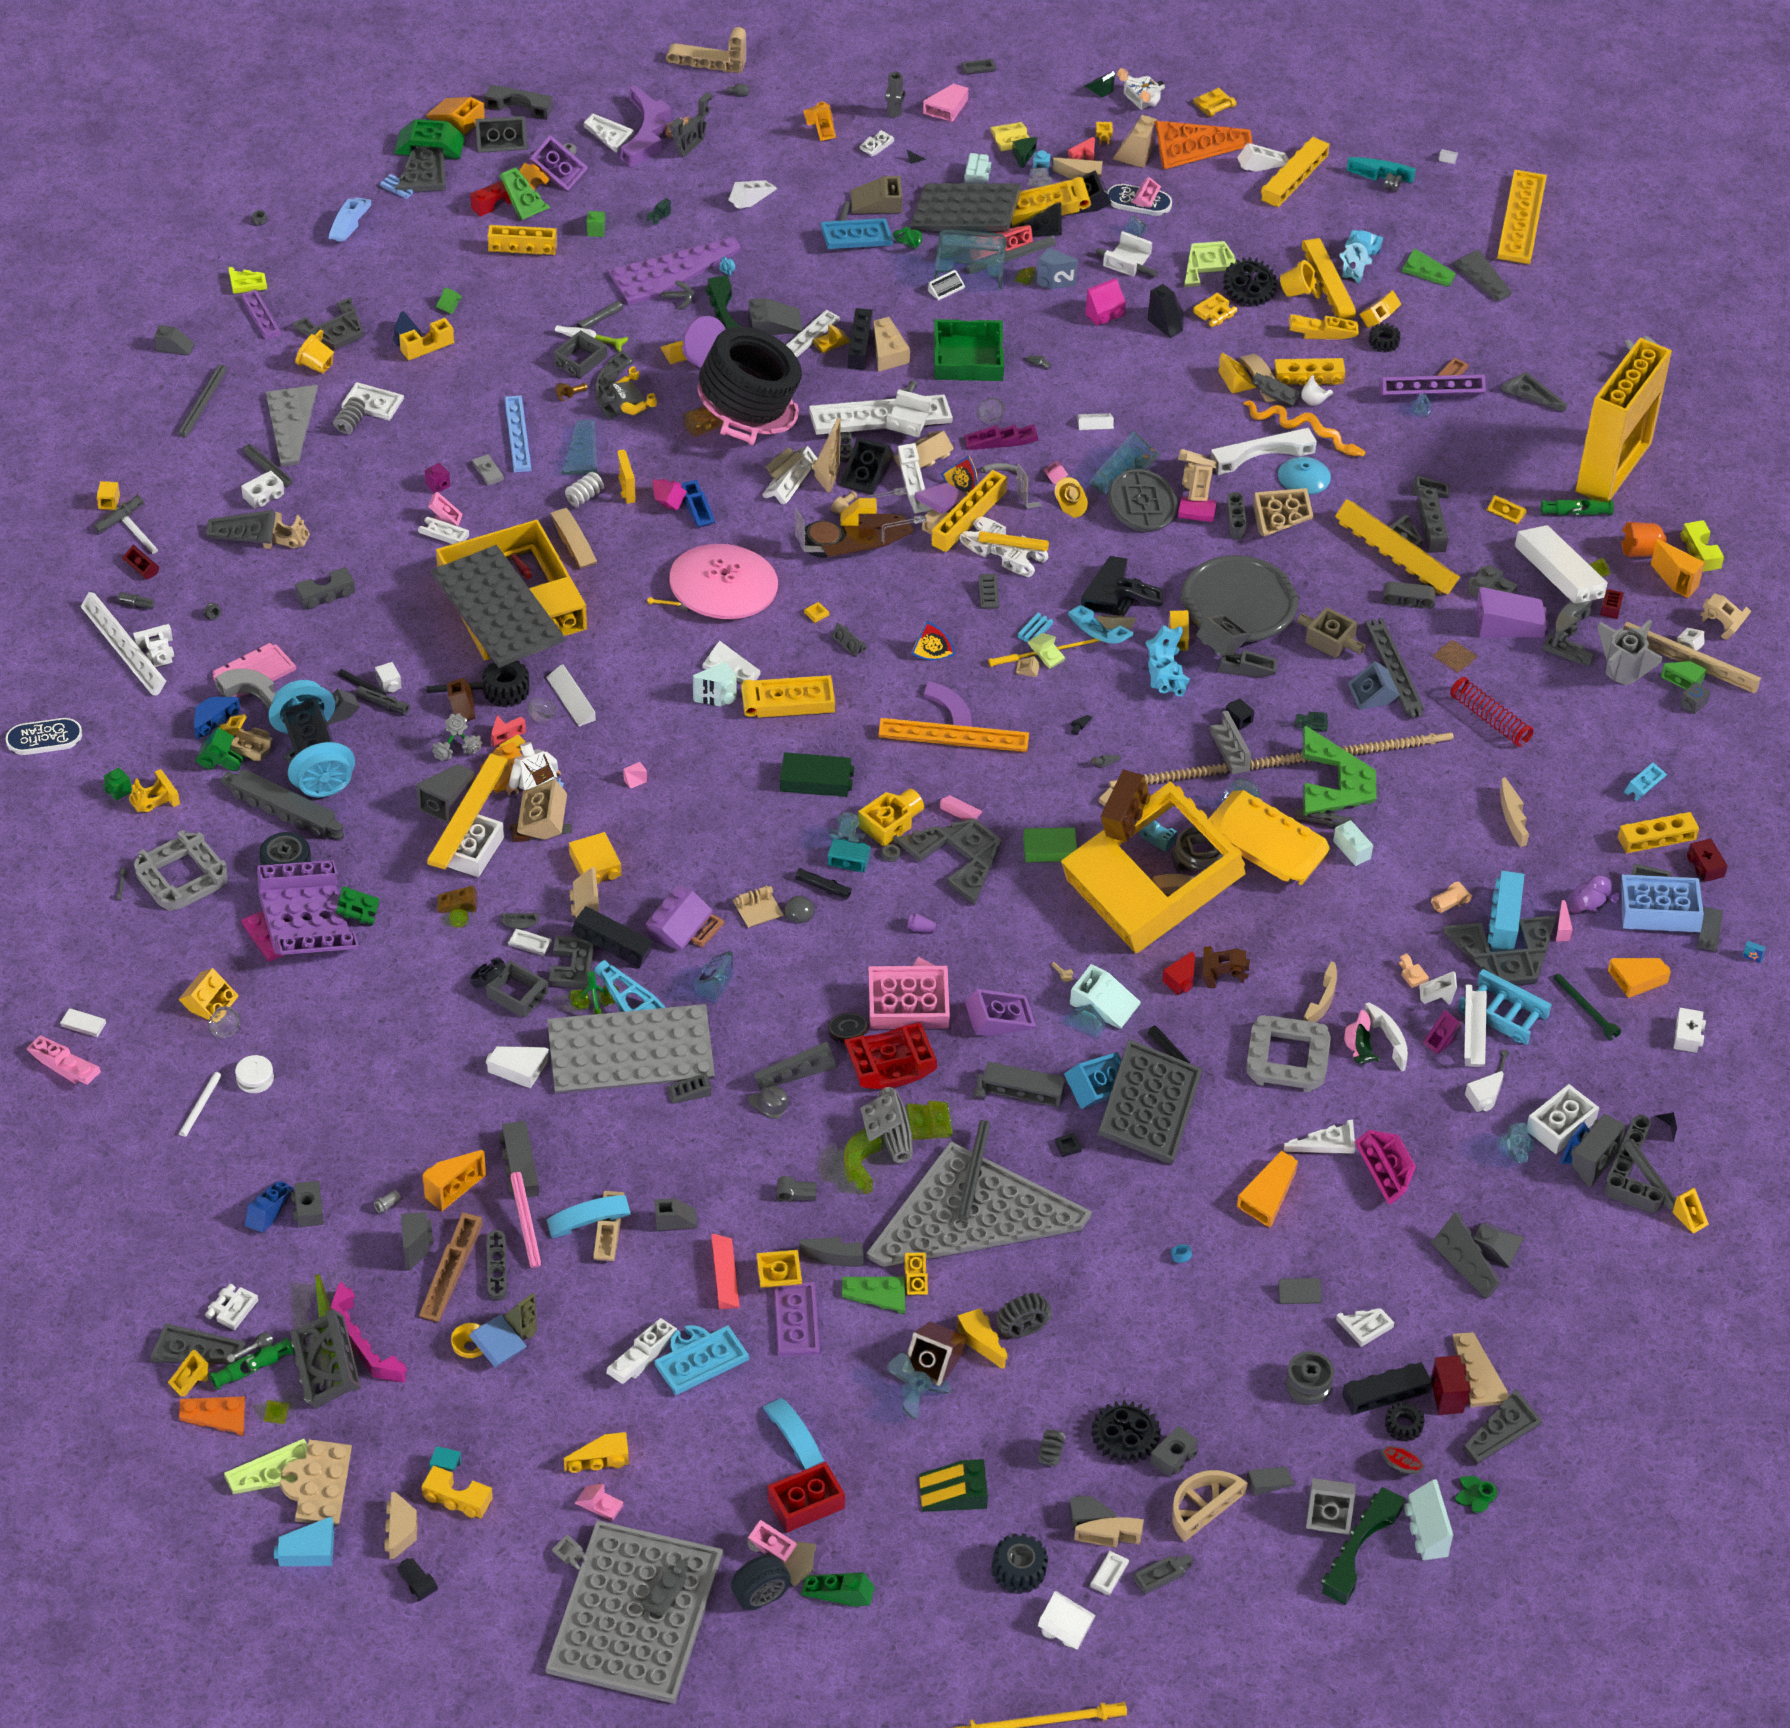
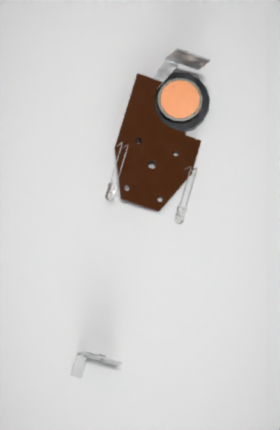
M1018 463L1016 477L1018 495L1023 500V504L1027 509L1042 507L1040 502L1028 503V475ZM897 488L891 492H895L894 494L899 496L906 494L908 490L907 488ZM795 508V536L804 552L815 557L828 558L887 546L914 532L910 523L918 524L925 522L927 518L923 515L907 520L902 514H859L858 523L861 524H858V526L841 527L830 521H815L805 527L804 519L797 508Z

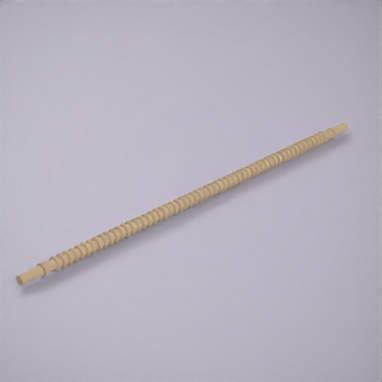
M1452 732L1437 735L1430 733L1427 736L1421 735L1419 737L1416 735L1415 738L1411 736L1410 739L1405 737V739L1400 738V740L1395 738L1394 741L1390 739L1389 742L1387 740H1384V742L1380 740L1379 743L1374 741V744L1369 742L1368 745L1366 743L1363 745L1359 743L1358 746L1356 744L1353 747L1348 745L1347 748L1343 746L1342 749L1351 755H1357L1358 753L1362 755L1363 752L1367 754L1369 751L1370 753H1373V751L1377 753L1378 750L1383 752L1384 749L1386 751L1389 749L1394 750V748L1398 750L1399 747L1404 749V746L1406 748H1409V746L1414 747L1415 745L1419 747L1420 744L1424 746L1426 743L1433 745L1436 742L1453 740L1454 737ZM1297 752L1296 755L1291 753L1290 756L1288 754L1285 756L1280 755V757L1276 755L1275 758L1270 756L1269 759L1267 757L1264 759L1260 757L1259 760L1257 758L1254 761L1250 759V770H1253V768L1258 770L1259 767L1263 769L1264 766L1266 768H1269V766L1274 767V765L1279 767V764L1284 766L1285 763L1287 765L1290 763L1295 764V762L1299 764L1300 761L1305 763L1306 759H1302V752L1301 754ZM1218 763L1217 766L1215 764L1212 767L1207 765L1206 768L1205 766L1201 768L1197 766L1196 769L1194 767L1191 770L1186 768L1185 771L1183 769L1180 771L1176 769L1175 772L1173 770L1170 773L1165 771L1164 774L1162 772L1159 774L1155 772L1154 775L1149 773V776L1144 774L1147 785L1148 783L1152 785L1153 782L1156 784L1159 781L1161 783L1164 781L1169 782V780L1174 782V779L1177 781L1180 778L1182 780H1185V778L1190 779V777L1195 779L1196 776L1198 778L1201 775L1203 777H1206V775L1211 776V774L1216 776L1217 773L1221 775L1222 772L1227 774V772L1231 773L1226 763L1222 765ZM1117 780L1109 781L1110 788H1114Z

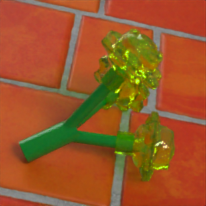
M590 971L587 973L588 987L585 990H571L568 998L571 1000V1005L578 1010L582 1008L587 1009L591 1003L588 998V992L591 990L595 1007L593 1009L594 1014H604L598 1005L596 989L599 990V1002L603 1003L604 1006L615 1004V1001L605 985L600 987L596 984L595 972Z

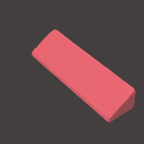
M711 1234L719 1309L740 1308L732 1239Z

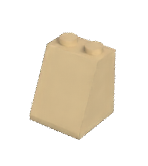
M1141 115L1124 138L1113 160L1144 168L1155 149V120L1157 119Z

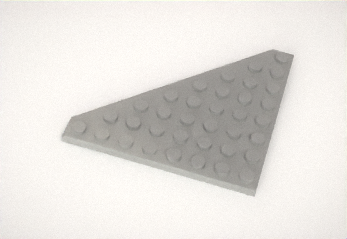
M950 1142L868 1250L866 1258L882 1267L904 1264V1253H926V1259L1081 1231L1091 1218L1092 1211L983 1158L969 1219L966 1221L960 1220L958 1212L972 1152Z

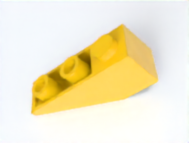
M1391 290L1359 315L1366 326L1370 328L1390 316L1401 305V302L1394 291Z
M981 1308L958 1315L956 1327L959 1333L968 1336L966 1344L1000 1368H1005V1362L1008 1358L1007 1352L1004 1347L1001 1348L996 1331H992L990 1320L987 1315L983 1314Z
M626 1432L604 1434L564 1458V1471L577 1473L584 1469L601 1470L603 1467L613 1466L614 1468H621L624 1465H629Z

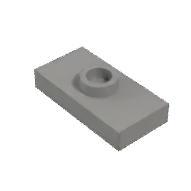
M489 454L472 460L474 467L487 485L504 480L503 474Z

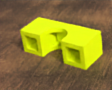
M1704 520L1685 523L1680 533L1682 542H1685L1687 545L1688 553L1705 562L1702 572L1722 568L1724 555L1718 545H1705L1708 544L1711 532Z

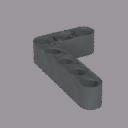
M1637 1115L1631 1122L1607 1176L1604 1192L1612 1199L1650 1213H1656L1661 1209L1664 1194L1657 1187L1630 1178L1635 1162L1623 1147V1144L1631 1138L1640 1149H1642L1651 1121L1645 1115Z

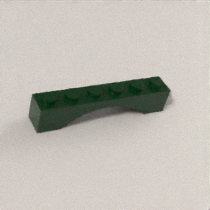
M728 275L708 278V285L705 286L707 296L710 295V305L714 307L715 318H719L718 320L724 325L725 329L741 327L730 317L726 308L732 298V286Z
M1381 1487L1378 1494H1373L1369 1502L1371 1506L1369 1509L1365 1508L1363 1510L1359 1526L1355 1524L1351 1531L1350 1541L1346 1540L1340 1551L1342 1553L1341 1556H1336L1331 1565L1332 1571L1330 1574L1326 1573L1321 1582L1323 1594L1344 1605L1347 1604L1356 1588L1358 1579L1355 1570V1556L1359 1548L1373 1533L1394 1525L1403 1510L1404 1497L1384 1487Z

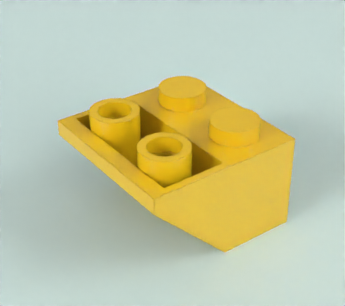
M211 968L200 972L178 1000L190 1012L218 1023L239 995Z

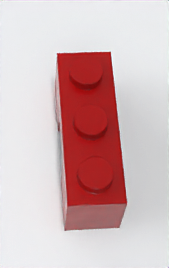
M502 180L470 193L471 208L480 217L493 212L495 203L501 198L508 205L512 203Z

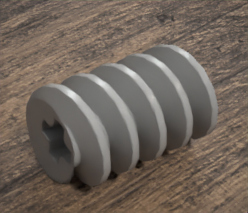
M357 397L349 398L333 420L334 427L340 432L350 435L366 414L363 400Z

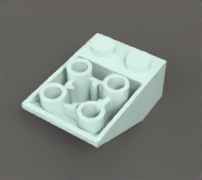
M1092 964L1071 989L1070 1005L1119 1029H1122L1141 1004L1111 974Z

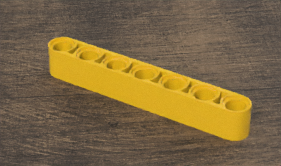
M1321 239L1303 240L1302 250L1305 251L1307 260L1310 261L1311 266L1315 270L1316 278L1321 283V288L1324 294L1327 295V300L1332 305L1335 316L1346 320L1355 318L1354 304Z

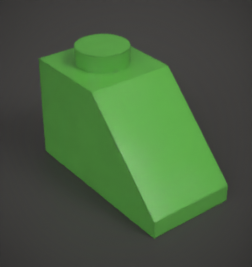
M588 211V237H604L605 212Z
M1691 661L1665 663L1661 677L1687 690L1695 682L1701 684L1704 681L1706 669Z

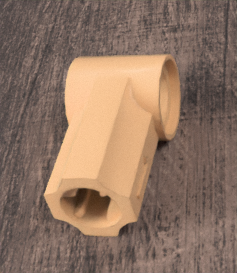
M1454 882L1447 891L1433 897L1431 903L1437 912L1442 913L1456 905L1461 907V904L1469 903L1472 895L1460 882Z

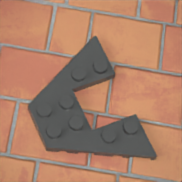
M975 818L965 820L964 822L951 823V826L940 828L936 826L926 828L923 831H913V834L893 836V841L919 862L946 843L971 862L947 878V884L973 905L976 904L1001 845V839Z
M1557 915L1519 919V929L1526 949L1490 952L1482 923L1444 926L1443 933L1481 970L1484 969L1514 985L1537 983Z

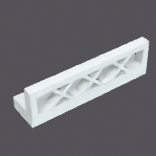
M808 446L795 450L803 457L780 477L772 480L762 494L764 498L775 496L781 504H786L811 470L814 460H817V457Z
M1466 985L1465 1066L1485 1067L1487 992L1472 991V985Z

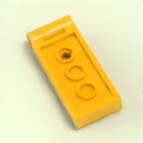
M1076 177L1072 180L1021 191L1011 221L1012 227L1056 202H1061V216L1088 208L1091 205L1084 179Z
M831 675L744 680L741 683L744 714L748 717L757 715L760 718L835 712V698Z

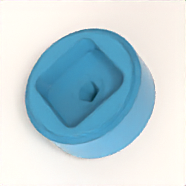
M1186 1244L1175 1246L1171 1250L1173 1261L1183 1263L1190 1260L1192 1257L1191 1247Z

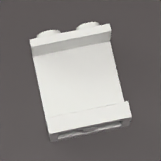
M1122 231L1120 244L1113 252L1107 250L1104 254L1103 266L1134 277L1138 272L1137 263L1143 265L1151 255L1152 242Z
M898 389L892 413L887 414L885 429L919 437L930 413L932 398Z

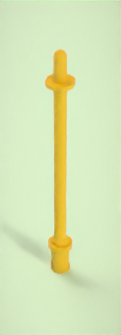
M1125 1701L1113 1704H1105L1103 1702L1093 1709L975 1724L974 1720L971 1719L969 1720V1725L953 1728H1021L1095 1717L1102 1719V1721H1107L1108 1718L1127 1716Z

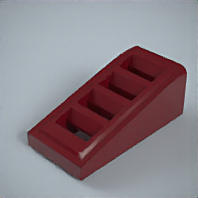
M1606 589L1600 616L1618 619L1624 592Z

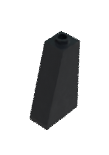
M1109 556L1082 595V606L1093 612L1117 615V607L1119 606L1121 595L1117 593V587L1120 586L1116 584V580L1119 577L1125 578L1128 558Z

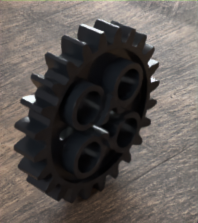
M1242 257L1241 262L1236 259L1235 264L1231 262L1230 266L1226 268L1222 282L1225 284L1223 289L1227 290L1226 295L1232 294L1231 300L1237 299L1236 304L1241 301L1243 306L1246 303L1250 307H1252V304L1259 306V302L1264 305L1266 301L1269 302L1271 297H1274L1278 283L1276 280L1277 275H1273L1274 269L1268 270L1269 264L1263 265L1264 261L1258 263V258L1252 261L1251 257L1246 261ZM1257 272V274L1254 276V279L1250 282L1253 274ZM1247 284H1249L1248 289L1246 290V292H1243V291L1245 290Z
M1123 1400L1122 1405L1115 1401L1114 1407L1107 1404L1106 1410L1100 1409V1413L1095 1415V1421L1092 1422L1091 1436H1093V1443H1097L1096 1449H1103L1102 1456L1110 1454L1109 1460L1116 1457L1118 1463L1125 1459L1127 1464H1129L1130 1459L1137 1463L1138 1457L1145 1460L1146 1454L1151 1456V1452L1160 1442L1161 1428H1159V1421H1155L1156 1415H1149V1408L1142 1410V1404L1135 1407L1134 1401L1127 1405L1126 1401Z

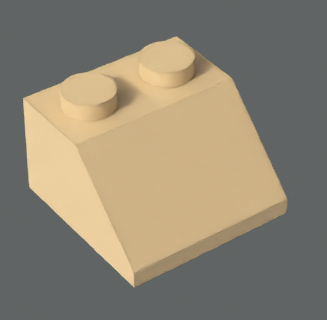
M595 867L590 868L573 881V889L569 890L570 901H574V904H571V915L576 918L585 906L599 912Z

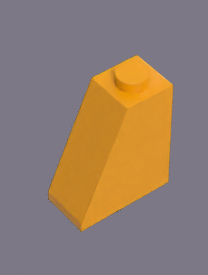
M1612 958L1607 970L1628 998L1667 984L1671 974L1670 968L1664 964L1661 958Z

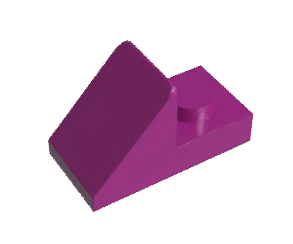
M1444 1010L1422 1043L1436 1054L1440 1053L1456 1040L1453 1035L1462 1022L1450 1012Z

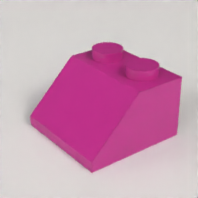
M1116 278L1087 289L1085 314L1096 326L1102 323L1106 324L1110 320L1120 318L1125 314L1126 301Z

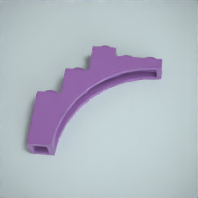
M635 85L630 87V101L637 106L644 121L637 135L621 146L620 159L630 167L661 151L662 140L660 138L665 136L667 128L665 121L671 119V107L661 99L655 102L653 98H650Z

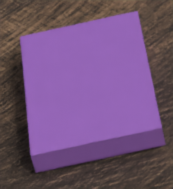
M948 483L915 492L914 498L941 514L951 511L967 494Z

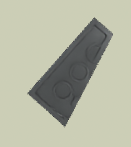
M1479 249L1454 261V267L1497 302L1511 296V290Z
M826 1041L754 1073L759 1089L762 1090L764 1087L777 1086L837 1068L830 1046Z
M1454 1212L1431 1244L1484 1298H1489L1501 1282L1490 1263L1483 1257L1481 1248L1471 1237L1472 1233L1469 1228L1465 1227L1462 1222L1460 1213Z
M165 1323L150 1359L151 1362L183 1363L194 1349L207 1363H230L227 1361V1356L229 1354L234 1355L245 1349L246 1344L244 1341ZM242 1355L235 1358V1361L240 1359Z
M1515 1389L1511 1396L1503 1402L1500 1408L1464 1445L1463 1450L1473 1463L1478 1465L1540 1426L1543 1421L1519 1391Z

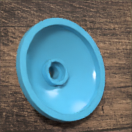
M1295 457L1285 461L1280 466L1278 479L1287 490L1307 488L1308 495L1322 492L1328 487L1331 474L1322 462L1314 458Z

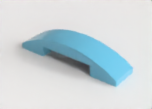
M1082 605L1068 612V616L1080 629L1100 641L1112 644L1121 643L1133 636L1132 631L1122 626L1106 629L1094 618V612Z
M626 1195L599 1198L572 1206L548 1218L547 1223L551 1238H557L571 1234L572 1229L607 1218L613 1221L629 1216L631 1213Z
M783 1398L763 1406L772 1422L777 1424L795 1451L794 1455L804 1470L824 1462L805 1424Z

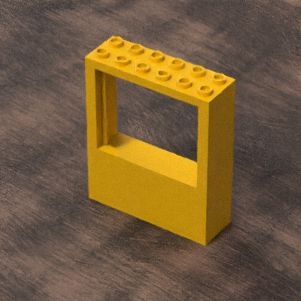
M1639 338L1596 395L1575 492L1598 501L1611 500L1650 447L1672 350Z
M538 519L436 549L437 567L494 545L499 547L506 558H510L512 554L517 556L532 551L549 582L529 588L564 636L587 630L586 604ZM462 618L484 661L491 659Z
M1171 781L1150 796L1149 803L1143 808L1141 820H1138L1135 825L1133 835L1175 805L1223 855L1222 858L1167 897L1119 847L1124 841L1106 837L1104 830L1061 860L1067 881L1135 954L1142 951L1246 874L1242 851L1237 846L1234 847L1226 834L1222 835L1217 825L1213 821L1210 823L1204 811L1198 810L1190 797L1186 798L1183 790L1178 785L1175 786Z

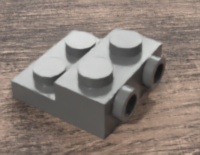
M1489 564L1485 568L1481 566L1477 576H1472L1467 583L1468 594L1478 598L1480 587L1513 593L1518 585L1503 578V572Z

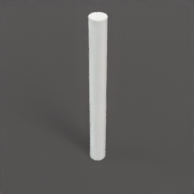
M128 516L121 519L152 554L158 552V549Z
M214 1072L180 1130L179 1135L185 1137L188 1135L220 1080V1073Z

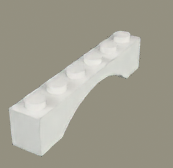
M1305 428L1211 449L1210 460L1217 462L1215 471L1220 475L1234 472L1243 462L1263 454L1283 453L1298 457L1313 454L1316 450L1317 441L1310 429Z

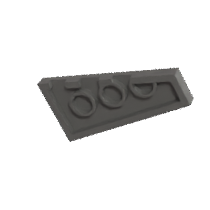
M273 510L208 519L206 535L213 539L271 544L276 513Z

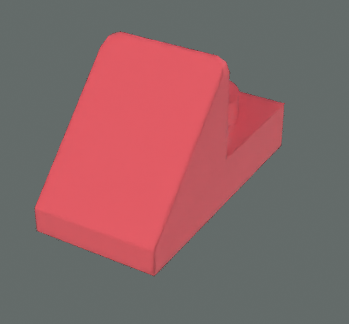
M1092 137L1069 149L1068 159L1093 161L1095 138Z
M499 716L496 717L491 733L493 747L504 743L517 734L526 733V724L522 716L506 724Z

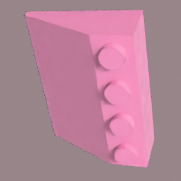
M947 966L868 967L870 1030L897 1029L921 1022L923 1029H949L950 1012Z

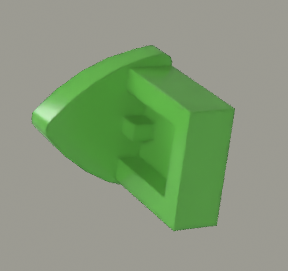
M444 288L436 307L452 314L459 301H461L462 296L451 289Z

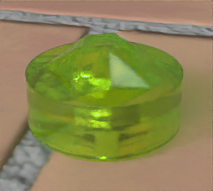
M455 909L449 914V923L453 927H464L469 921L468 913L463 909Z

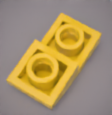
M904 1253L906 1294H928L926 1253Z

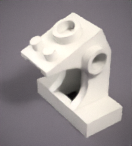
M169 624L133 633L134 642L140 649H147L146 657L154 667L173 663L172 657H174L172 646L169 647L168 641L173 640ZM155 635H158V636H159V637H157V638H153V639H150V640H149V638H148V637H152V636H155Z

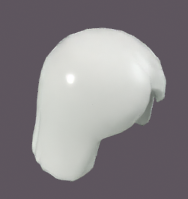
M1313 375L1310 376L1309 381L1301 391L1302 399L1310 406L1320 405L1333 394L1331 389L1326 391L1318 386Z

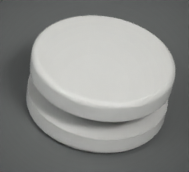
M247 1056L238 1062L235 1069L239 1088L248 1093L263 1092L272 1085L274 1080L272 1064L263 1056Z

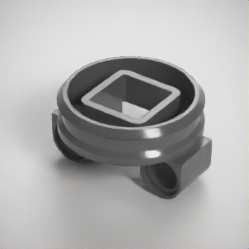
M1195 826L1188 827L1179 834L1176 848L1172 849L1171 853L1176 871L1179 873L1180 871H1190L1191 869L1204 871L1223 857ZM1209 842L1207 852H1194L1193 844Z

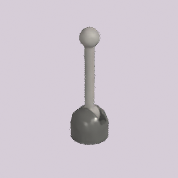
M267 1331L260 1333L255 1338V1344L234 1355L229 1354L227 1361L232 1363L235 1361V1358L256 1347L262 1349L268 1345L273 1346L271 1335Z

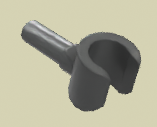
M978 1074L977 1087L973 1090V1099L976 1100L977 1096H981L984 1101L986 1090L982 1086V1074Z

